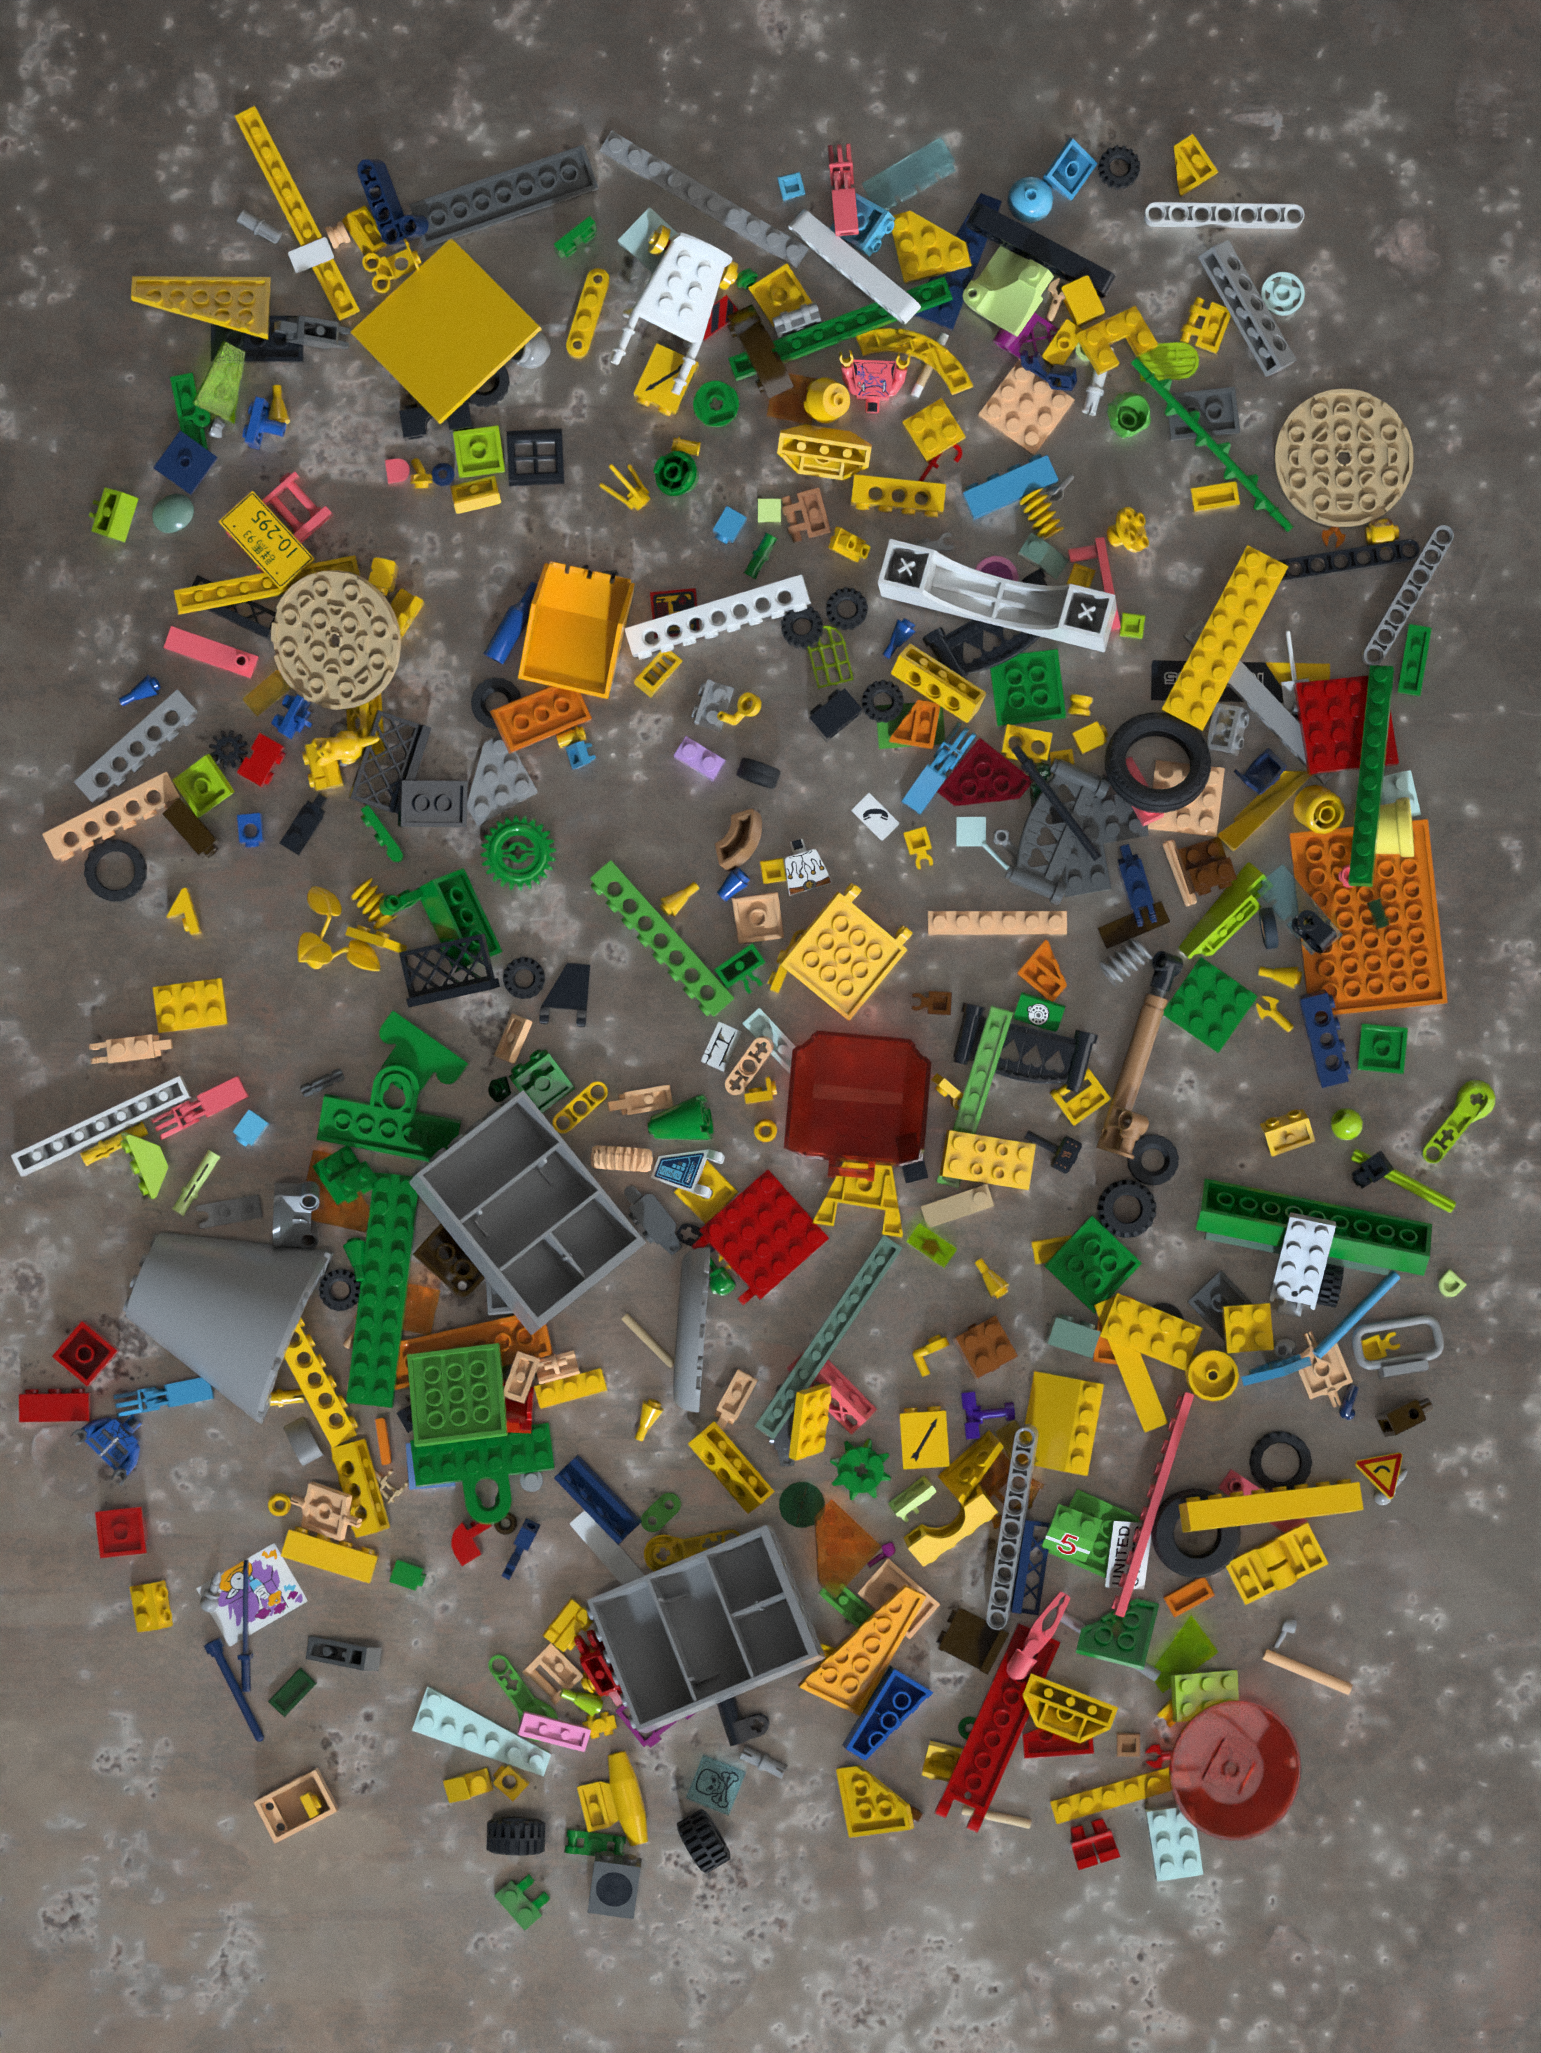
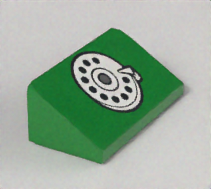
M1021 992L1013 1018L1052 1032H1057L1066 1006Z

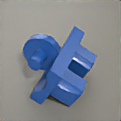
M287 694L282 702V706L289 709L286 716L275 715L271 724L278 729L279 733L292 740L295 732L301 733L304 725L311 728L312 723L307 721L311 712L307 711L311 702L306 701L299 695L295 697Z

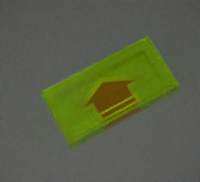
M921 1223L917 1225L906 1241L943 1268L946 1267L957 1251L954 1246Z

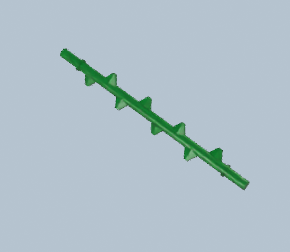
M1136 357L1130 364L1143 376L1145 382H1148L1167 402L1164 414L1166 416L1178 414L1196 434L1195 445L1197 447L1206 445L1226 466L1223 478L1225 480L1237 478L1255 497L1253 508L1255 510L1266 509L1270 513L1269 516H1272L1286 532L1290 531L1294 526L1278 510L1279 507H1276L1257 487L1259 476L1257 474L1247 476L1228 456L1231 444L1229 442L1217 444L1198 423L1199 411L1188 412L1169 392L1172 380L1169 378L1159 381L1154 376L1155 373L1152 374L1140 359Z

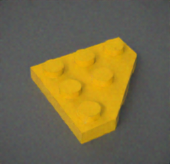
M912 211L892 215L895 218L892 234L905 284L972 266L965 241Z
M853 1765L836 1769L849 1838L905 1831L914 1828L910 1805L863 1766Z

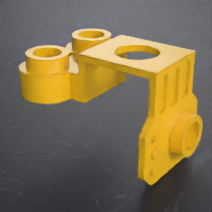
M406 239L403 240L407 249L392 256L380 258L375 253H368L363 257L362 264L364 269L370 273H377L372 280L373 289L377 293L389 291L391 287L390 280H395L415 270H420L417 264H420L421 260L417 251H411L409 242ZM403 257L407 259L408 267L405 270L396 269L395 261L397 258ZM375 260L376 266L371 268L368 266V262ZM379 281L386 282L384 288H379L377 284Z

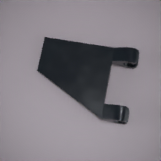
M566 964L540 1007V1024L547 1025L549 1023L550 1008L577 1010V1026H586L590 965Z

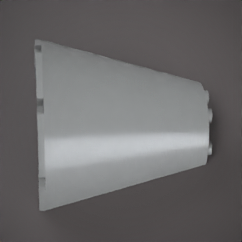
M161 1232L159 1235L155 1233L150 1244L151 1249L149 1253H144L139 1262L141 1267L139 1275H134L130 1283V1288L133 1290L123 1307V1311L126 1312V1318L256 1422L262 1424L271 1405L270 1393L274 1388L278 1375L277 1372L307 1301L320 1279L319 1277L326 1274L334 1252L322 1249H303L301 1247H273V1244L168 1232Z

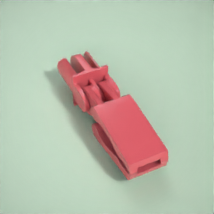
M850 143L846 144L847 161H843L842 146L837 144L838 162L835 163L832 145H828L831 186L835 188L832 189L835 235H859L855 187L851 188V184H854Z
M236 1076L196 1096L198 1100L192 1103L190 1100L151 1119L152 1124L174 1115V1118L155 1127L156 1132L176 1123L179 1125L159 1136L160 1140L200 1121L199 1118L204 1115L208 1118L248 1098L249 1095L240 1077ZM200 1106L202 1107V1109L195 1112L194 1109ZM181 1119L185 1121L186 1125H183Z
M1059 1592L1032 1624L1024 1642L1023 1650L1021 1651L1018 1648L1015 1650L1007 1664V1673L1012 1679L1021 1680L1030 1673L1037 1660L1033 1659V1656L1054 1635L1071 1599L1066 1593ZM1064 1596L1062 1604L1058 1606L1059 1600ZM1058 1606L1053 1624L1049 1629L1042 1632L1044 1618L1053 1608Z

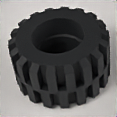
M1120 1180L1114 1182L1104 1189L1098 1199V1218L1102 1226L1117 1237L1131 1238L1139 1236L1147 1231L1156 1217L1157 1206L1154 1196L1146 1186L1138 1181ZM1123 1195L1135 1197L1140 1204L1139 1216L1129 1223L1119 1221L1113 1212L1115 1201Z
M700 1809L677 1823L678 1833L686 1849L702 1872L707 1874L731 1859L726 1842L706 1811Z
M493 1818L487 1821L486 1850L500 1855L525 1856L540 1854L545 1851L546 1823L534 1818Z

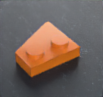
M917 700L892 734L889 742L933 750L940 705L935 702Z
M1046 939L1017 972L1023 980L1052 1002L1067 986L1050 944Z

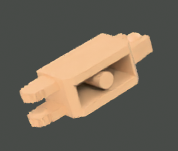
M150 1034L110 1039L102 1043L89 1044V1050L107 1048V1057L99 1056L90 1060L91 1064L105 1062L114 1064L154 1059L157 1056H161V1050L173 1049L172 1040H159V1035L154 1036Z

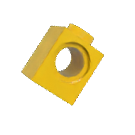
M1098 721L1071 734L1081 756L1106 744V738L1109 737L1103 724L1099 725Z
M509 1764L506 1767L501 1765L493 1774L495 1777L493 1784L512 1802L530 1783ZM505 1776H513L516 1784L513 1787H506L503 1784Z

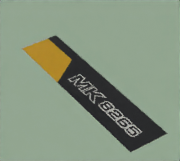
M1152 660L1151 700H1167L1186 661ZM1242 662L1280 703H1284L1281 682L1292 681L1290 663ZM1295 663L1297 680L1309 678L1310 682L1330 679V664ZM1227 684L1218 702L1244 701Z

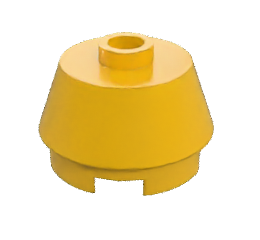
M822 377L811 382L806 388L808 393L806 401H804V408L807 414L816 421L825 424L831 423L847 412L850 405L849 392L834 379Z

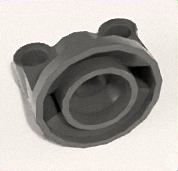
M306 1181L301 1184L275 1183L273 1247L286 1246L314 1249L318 1245L319 1226L315 1221L311 1220V1211L317 1209L320 1203V1187L317 1183L313 1181Z

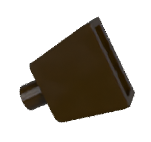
M1429 1398L1421 1401L1412 1399L1376 1415L1375 1418L1384 1437L1396 1436L1426 1421L1425 1414L1433 1410V1405Z

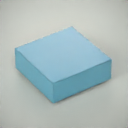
M800 172L777 177L783 201L805 196Z

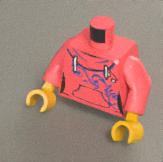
M849 350L850 356L848 358H842V352L840 351L839 359L842 363V380L851 394L856 395V400H866L865 413H879L880 401H889V397L896 395L904 384L907 366L911 359L910 354H908L906 361L900 359L901 352L897 354L896 361L855 360L851 350Z

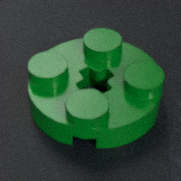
M709 381L703 384L695 394L693 400L694 413L705 426L714 428L724 427L737 416L739 409L738 395L734 388L726 383ZM717 398V401L723 402L719 410L710 408L709 404L713 403L712 399Z

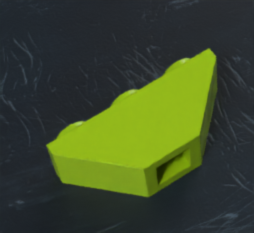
M127 1132L121 1133L123 1139L120 1141L124 1152L130 1155L132 1161L129 1162V1165L134 1175L138 1174L140 1179L138 1187L142 1195H146L150 1199L156 1198L168 1170V1165L160 1146Z

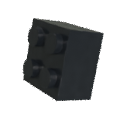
M845 688L842 691L836 689L828 696V702L822 706L819 703L810 711L809 723L826 743L862 714L863 709Z

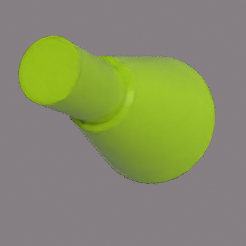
M562 1688L560 1692V1697L573 1701L575 1705L590 1716H594L595 1713L598 1714L602 1708L603 1700H601V1696L598 1694L575 1693L565 1688Z

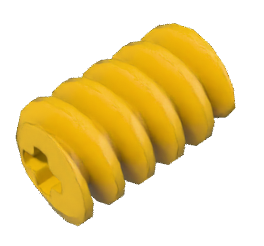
M1040 488L1023 497L1019 504L1027 505L1023 510L1025 514L1032 513L1027 520L1028 522L1036 521L1031 527L1032 530L1040 529L1036 536L1047 539L1065 528L1056 527L1061 520L1060 518L1052 519L1056 510L1048 511L1052 502L1044 503L1048 494L1040 495L1039 492L1043 489Z
M371 877L353 890L354 893L351 899H360L357 907L365 906L362 914H371L368 922L376 921L373 929L378 930L386 926L398 915L389 916L383 915L380 912L379 903L384 893H375L379 886H370L373 880Z

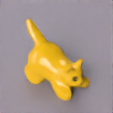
M345 730L336 734V737L313 738L311 743L316 747L317 755H319L316 759V764L318 766H325L336 760H341L343 764L355 763L362 755L363 747L378 742L380 738L378 736L359 737L357 732Z

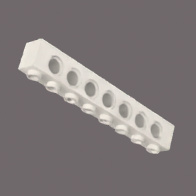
M801 574L625 628L632 655L639 657V659L651 657L652 652L661 650V653L675 649L674 645L683 643V646L691 645L697 642V638L705 636V639H710L718 636V632L726 629L727 632L737 631L741 629L740 625L749 623L752 626L762 623V618L771 616L772 619L785 615V611L791 609L794 612L805 610L807 605L811 604L804 577ZM783 592L791 594V600L786 604L779 602V596ZM767 599L769 601L768 608L763 611L758 610V601ZM738 606H745L747 613L743 617H736L735 609ZM718 612L723 613L725 616L721 624L713 623V616ZM695 619H700L703 623L702 628L698 631L691 630V622ZM672 626L680 627V634L675 638L670 637L668 634ZM650 633L658 634V641L655 644H648L646 641Z
M178 1076L11 1155L20 1176L25 1177L192 1098L183 1077Z

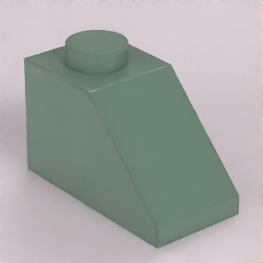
M1033 533L1029 535L1018 553V556L1038 569H1042L1044 573L1057 580L1069 561L1053 546Z

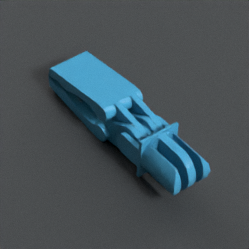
M960 722L956 723L933 757L936 759L931 765H926L901 801L919 815L947 778L945 774L948 769L952 770L976 737V734L973 732L961 750L956 749L969 731L965 727L953 745L949 744L962 725ZM946 745L950 748V751L946 750L943 747ZM954 751V752H956L959 756L956 757L955 755H953V754H951V753ZM942 763L943 766H942L941 769L938 771L937 768H938V766Z
M203 1378L165 1384L164 1388L155 1390V1386L113 1395L114 1399L137 1395V1400L117 1403L115 1408L139 1405V1409L117 1413V1418L159 1410L162 1405H168L169 1408L215 1398L212 1386ZM140 1392H143L144 1399L141 1398ZM166 1395V1398L158 1399V1396ZM142 1402H145L146 1409H143Z

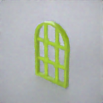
M823 626L824 629L827 628L830 644L823 645L820 640L817 643L818 647L810 648L808 646V654H810L818 689L854 680L846 650V642L842 634L831 626ZM831 629L839 634L842 641L835 642L833 640ZM843 644L846 660L840 661V659L838 660L835 646ZM829 647L833 651L835 663L831 664L825 661L823 649ZM817 650L820 652L823 666L815 667L812 652ZM847 663L851 678L843 680L840 665ZM835 666L840 681L831 683L827 668ZM823 669L827 684L820 686L816 671Z

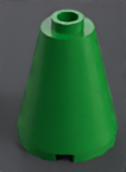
M704 1094L696 1095L651 1116L650 1121L647 1123L649 1134L654 1135L655 1139H713L710 1135L714 1133L710 1108L706 1109L704 1105L705 1102H708Z

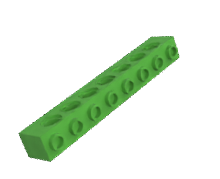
M611 860L590 878L593 882L590 885L599 896L603 893L607 897L608 901L606 904L614 913L619 911L624 918L621 921L629 930L634 928L639 933L636 938L645 948L649 945L655 951L652 956L660 965L665 962L670 968L667 971L668 974L676 982L679 979L685 985L683 988L684 992L691 999L696 997L701 1004L698 1007L706 1016L711 1014L715 1017L734 1000V997ZM613 882L619 883L621 891L617 895L610 894L608 892L609 884ZM631 899L636 902V909L633 912H626L623 909V904L626 900ZM642 917H649L652 920V925L649 929L644 930L639 927L638 922ZM664 934L667 937L666 945L662 947L656 946L654 943L655 936ZM674 951H678L683 955V959L679 964H673L669 960L670 954ZM690 968L697 970L698 978L695 981H688L685 978L686 970ZM703 986L713 988L714 993L711 998L705 999L700 995V990Z

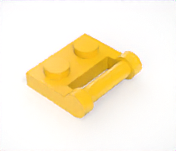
M1088 1067L1084 1081L1088 1079L1092 1085L1067 1103L1062 1099L1063 1096L1070 1092V1090L1066 1089V1084L1057 1090L1054 1088L1049 1092L1073 1126L1111 1100Z

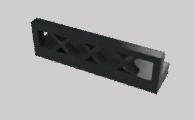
M197 575L191 587L198 586L200 582L204 584L213 582ZM247 601L231 604L226 607L206 609L268 640L271 637L272 622L275 620L276 612L258 603ZM246 603L250 605L253 614L244 617L238 614L236 606ZM254 608H256V609H258V610H261V611L258 612V613H255ZM267 613L274 618L269 628L259 624L257 616Z

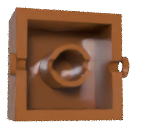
M996 1315L977 1325L976 1323L967 1327L968 1330L952 1338L974 1379L999 1369L1001 1365L1018 1357Z

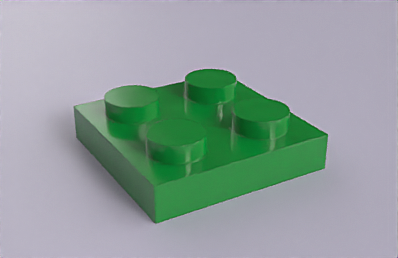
M591 216L587 217L553 244L555 253L560 259L564 256L569 258L578 250L576 248L582 242L587 244L596 236L594 234L597 231L596 223Z
M1361 1024L1357 1070L1404 1074L1408 1028Z

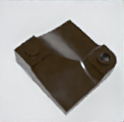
M441 1223L412 1254L457 1297L469 1296L485 1279ZM459 1282H464L466 1284L465 1290H460L458 1288Z

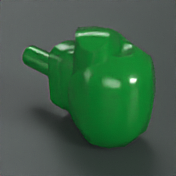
M710 1257V1267L713 1271L709 1275L711 1278L709 1282L710 1290L713 1294L725 1296L735 1289L736 1282L724 1267L717 1268Z

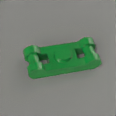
M567 1829L566 1837H568V1844L565 1845L564 1853L595 1856L596 1852L610 1851L614 1855H625L623 1846L627 1841L626 1836ZM578 1838L584 1839V1847L577 1846ZM608 1842H614V1851L607 1850Z

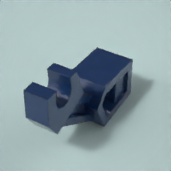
M1027 350L1022 351L1020 355L1021 365L1026 371H1031L1045 380L1053 390H1073L1077 383L1075 367L1055 364L1052 368H1049L1045 365L1040 352H1035L1032 359L1028 356Z
M528 1518L525 1519L513 1543L517 1547L514 1553H512L501 1575L502 1577L510 1580L523 1551L528 1552L541 1526L540 1524Z

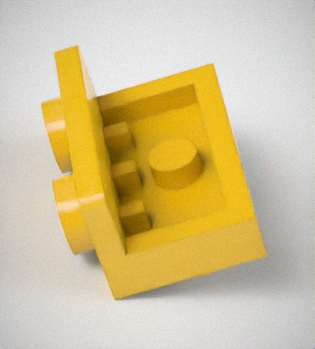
M164 1580L129 1587L137 1633L173 1626L168 1590Z
M930 1740L923 1763L922 1775L931 1780L948 1782L962 1748Z

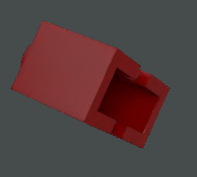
M259 733L250 748L254 751L250 759L245 757L236 773L263 788L265 784L269 785L275 775L272 771L276 764L281 765L286 753L284 752V746Z

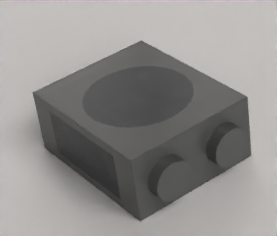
M610 1851L596 1852L587 1913L634 1919L642 1858H637V1856L632 1854H625L624 1856L614 1855Z

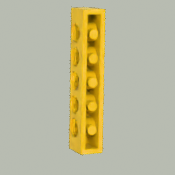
M300 1317L295 1332L299 1334V1339L296 1342L289 1343L284 1357L333 1448L356 1436L355 1429L358 1428V1424L353 1415L348 1417L345 1408L348 1407L342 1394L337 1396L334 1390L337 1387L336 1382L331 1374L326 1375L323 1369L326 1367V1363L321 1354L316 1356L312 1348L316 1346L310 1333L305 1335L302 1329L305 1324ZM301 1352H307L310 1355V1359L305 1363L297 1360V1356ZM310 1373H319L321 1375L320 1380L316 1383L309 1382L308 1376ZM329 1393L332 1396L331 1400L328 1403H321L318 1400L320 1394ZM333 1413H339L342 1416V1420L334 1424L329 1421V1417Z

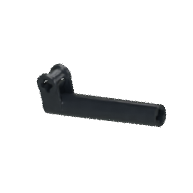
M736 1696L717 1704L730 1746L762 1736L769 1729L770 1722L764 1714L758 1713L743 1718ZM756 1719L764 1723L760 1731L758 1727H753Z

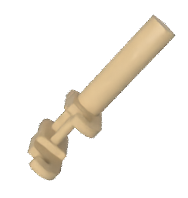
M374 1469L377 1482L382 1485L379 1488L381 1495L388 1500L387 1504L390 1502L394 1503V1497H399L409 1482L406 1481L400 1489H395L387 1481L394 1470L390 1469L384 1477ZM385 1486L394 1492L392 1496L383 1490Z

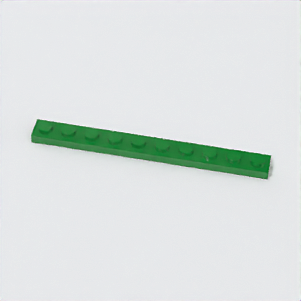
M945 277L905 291L921 306L917 313L953 300ZM875 302L773 341L775 348L772 349V352L777 351L784 364L898 320ZM745 352L728 358L736 381L756 374Z
M1370 665L1349 886L1373 887L1394 677L1393 666Z

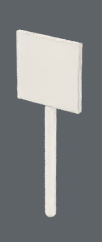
M1286 630L1292 681L1281 682L1284 707L1292 709L1294 707L1293 703L1296 702L1293 685L1300 682H1309V678L1297 680L1291 634L1289 630Z

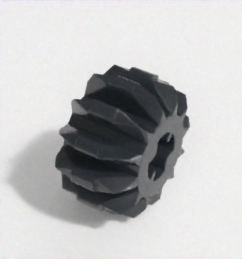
M222 730L220 731L222 739L215 735L213 736L217 745L209 744V748L216 750L211 752L210 755L212 758L219 756L215 763L219 765L223 761L224 769L228 768L229 762L232 768L235 769L237 768L235 760H238L240 763L243 762V759L239 757L240 754L248 755V751L241 750L248 743L246 741L239 743L243 737L241 734L234 738V731L230 730L227 737L225 731ZM228 744H232L231 747L234 748V752H229V755H225L226 752L223 751V748L228 747Z

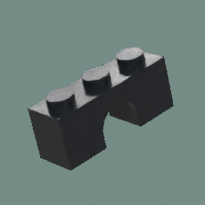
M468 399L446 419L450 433L473 429ZM417 404L404 406V410L399 411L404 440L428 437L426 428L428 422L433 417L423 407H417Z

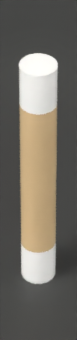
M941 332L937 342L944 346L949 335ZM926 363L910 393L919 398L933 370Z

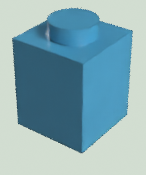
M726 506L713 528V533L716 534L715 538L724 544H727L728 541L733 544L747 521V517Z

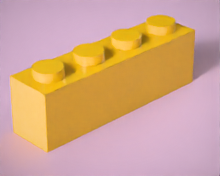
M299 1526L288 1530L281 1552V1557L369 1584L371 1583L379 1555L374 1554L375 1550L362 1546L361 1550L353 1548V1543L345 1540L337 1543L331 1541L330 1537L317 1533V1536L308 1534V1529Z

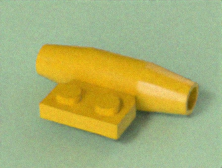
M626 1751L609 1754L607 1758L610 1783L596 1781L577 1786L587 1830L592 1832L609 1828L619 1820L630 1846L648 1842L646 1812L637 1776Z

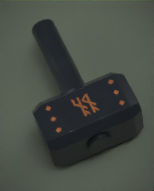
M1029 1130L1024 1137L1055 1154L1050 1162V1167L1064 1174H1067L1072 1165L1075 1164L1082 1148V1143L1069 1136H1065L1059 1146Z

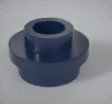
M446 463L437 464L431 474L433 481L439 486H448L455 477L453 468ZM445 470L447 477L440 478L439 472Z

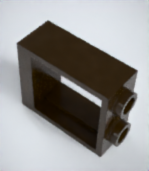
M180 798L162 813L200 857L210 858L219 850L217 846L220 842Z

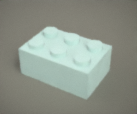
M1192 1803L1145 1809L1157 1882L1204 1875Z

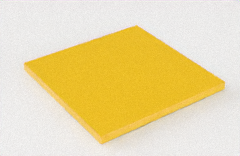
M453 239L448 240L419 267L420 270H416L351 331V334L439 424L446 420L542 330Z

